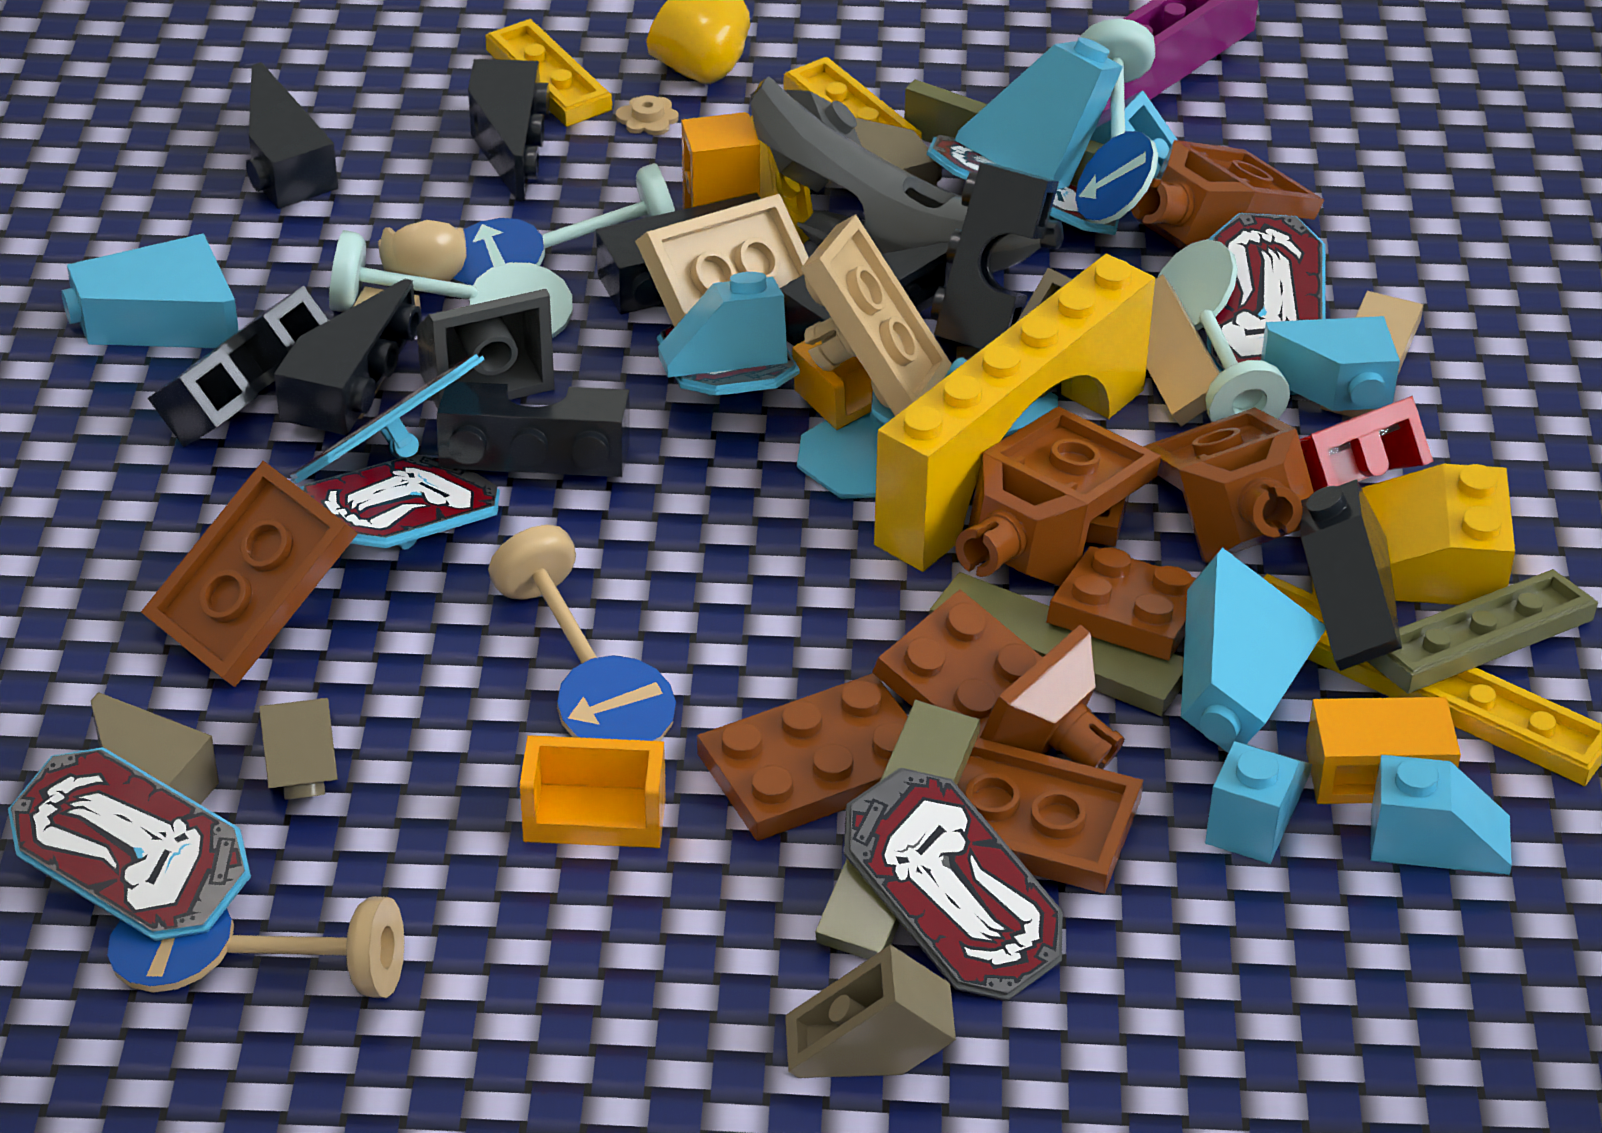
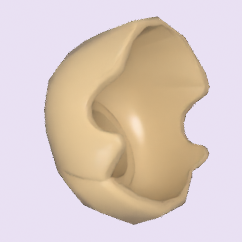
M424 220L406 225L396 232L390 227H386L383 229L382 237L378 241L379 255L383 268L389 272L450 282L462 270L466 259L464 230L462 228L456 229L449 223Z

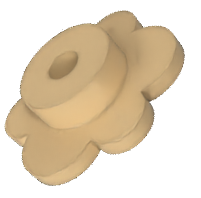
M651 95L633 98L630 100L629 105L622 106L616 110V120L621 124H625L627 131L634 134L646 132L650 135H662L668 132L669 124H674L679 119V114L676 110L672 109V102L669 99Z

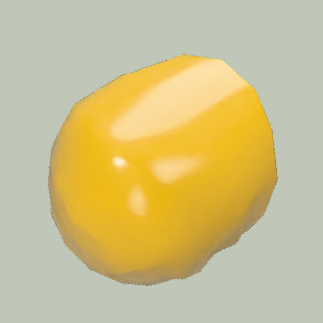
M667 0L651 24L646 40L648 53L685 77L703 84H712L725 77L740 59L750 28L749 11L743 0Z

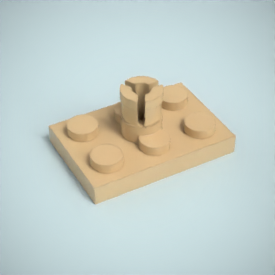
M780 194L651 230L635 241L674 327L713 283L730 281L732 275L741 272H760L765 274L766 277H773L779 288H781L790 281L804 275L800 268L809 259Z
M855 214L837 224L800 268L805 276V284L810 296L816 303L824 306L831 318L823 322H818L806 328L804 333L805 344L813 345L822 340L821 345H817L808 350L817 366L824 371L829 372L841 366L840 364L844 361L857 357L871 378L875 396L883 406L890 408L896 416L942 381L952 364L857 215Z

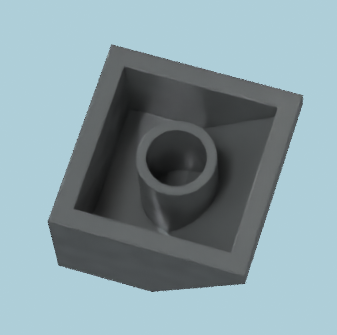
M547 289L429 314L416 327L420 374L425 384L467 357L477 354L478 357L483 356L485 360L455 380V382L508 384L509 400L555 390L551 305ZM445 388L431 396L437 410Z

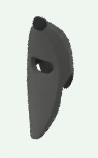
M768 76L759 83L750 102L758 139L791 160L855 194L863 205L865 221L860 220L881 254L944 242L949 243L956 228L962 230L968 207L962 206L961 195L944 190L908 173L839 133L794 100L771 77ZM815 210L804 223L798 222L796 225L812 242L819 246L837 224L850 217L833 212ZM1048 220L1044 239H1030L1016 234H1010L1001 239L991 254L990 267L992 274L1023 262L1041 247L1058 249L1064 240L1061 220Z

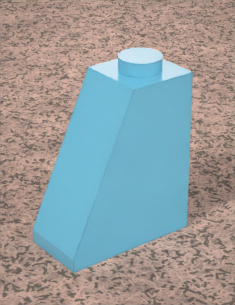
M1079 37L1077 41L1054 44L958 131L955 141L1000 166L1059 181L1057 190L1069 187L1124 66L1107 58L1109 50L1106 47L1087 38Z
M204 233L67 264L70 288L61 290L65 313L69 324L80 323L89 345L216 348L239 331L235 299Z
M1223 547L1187 590L1181 718L1229 753L1234 741L1247 744L1266 724L1326 628L1325 624Z

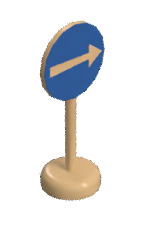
M546 524L530 527L504 542L492 556L488 567L490 579L495 588L511 599L525 600L543 595L582 663L571 670L560 686L557 710L562 726L572 737L661 741L672 727L676 700L670 683L656 668L638 659L617 655L597 658L556 587L572 571L576 560L575 547L569 534L559 526Z
M369 897L360 903L350 920L347 938L233 935L234 923L226 908L209 932L158 941L152 940L120 920L110 935L107 952L117 978L131 988L148 992L176 990L202 979L221 963L227 952L344 955L347 957V968L351 982L357 992L372 998H388L394 993L401 975L404 957V928L400 909L395 900L389 897Z

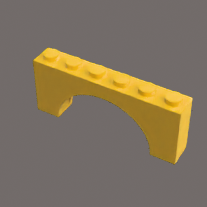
M1107 253L879 428L877 435L874 545L922 572L955 546L958 535L963 531L967 509L977 485L983 452L999 443L1020 415L1054 385L1061 382V395L1108 419L1143 392L1155 277L1121 259H1117Z

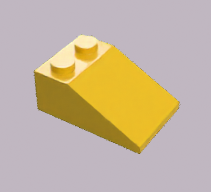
M1440 464L1362 487L1387 538L1395 601L1460 605L1508 586L1515 555L1507 468L1489 467L1480 464ZM1312 580V594L1316 595L1315 587Z

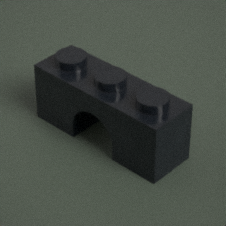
M980 162L978 172L971 171L969 173L961 199L962 206L968 207L962 230L957 228L954 230L946 253V262L953 264L947 287L940 286L938 288L931 308V319L937 321L934 331L935 336L983 349L1018 321L1025 308L1028 296L1007 290L995 280L990 267L991 254L996 244L1010 234L1030 239H1044L1059 181Z
M302 286L256 317L147 399L181 445L185 447L217 428L258 397V392L275 381L274 373L297 339L329 320L306 288Z
M454 381L445 387L437 411L438 467L462 470L623 476L630 437L629 389L569 387L567 395L562 401L548 406L532 407L510 401L508 399V384Z

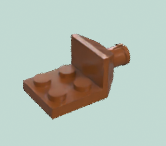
M1174 140L1157 178H1153L1147 192L1131 211L1137 221L1182 250L1191 243L1209 240L1213 234L1238 213L1288 215L1315 220L1324 199L1245 149Z
M1057 406L983 452L969 526L958 535L955 543V551L960 564L970 572L977 565L986 561L978 566L976 576L986 577L997 571L1005 563L1026 575L1061 586L1083 556L1090 521L1156 478L1161 455Z
M1254 407L1142 446L1161 455L1157 475L1182 490L1200 555L1205 563L1210 562L1222 547L1233 554L1300 530L1299 523L1303 512L1301 500L1309 498L1314 491L1296 428Z
M961 589L880 655L872 672L911 706H913L915 700L980 719L978 738L1041 754H1045L1051 748H1054L1056 751L1062 752L1072 762L1104 769L1118 753L1125 740V737L1116 730L1110 729L1092 714V710L1087 707L1096 687L1091 633L1080 624L1042 657Z

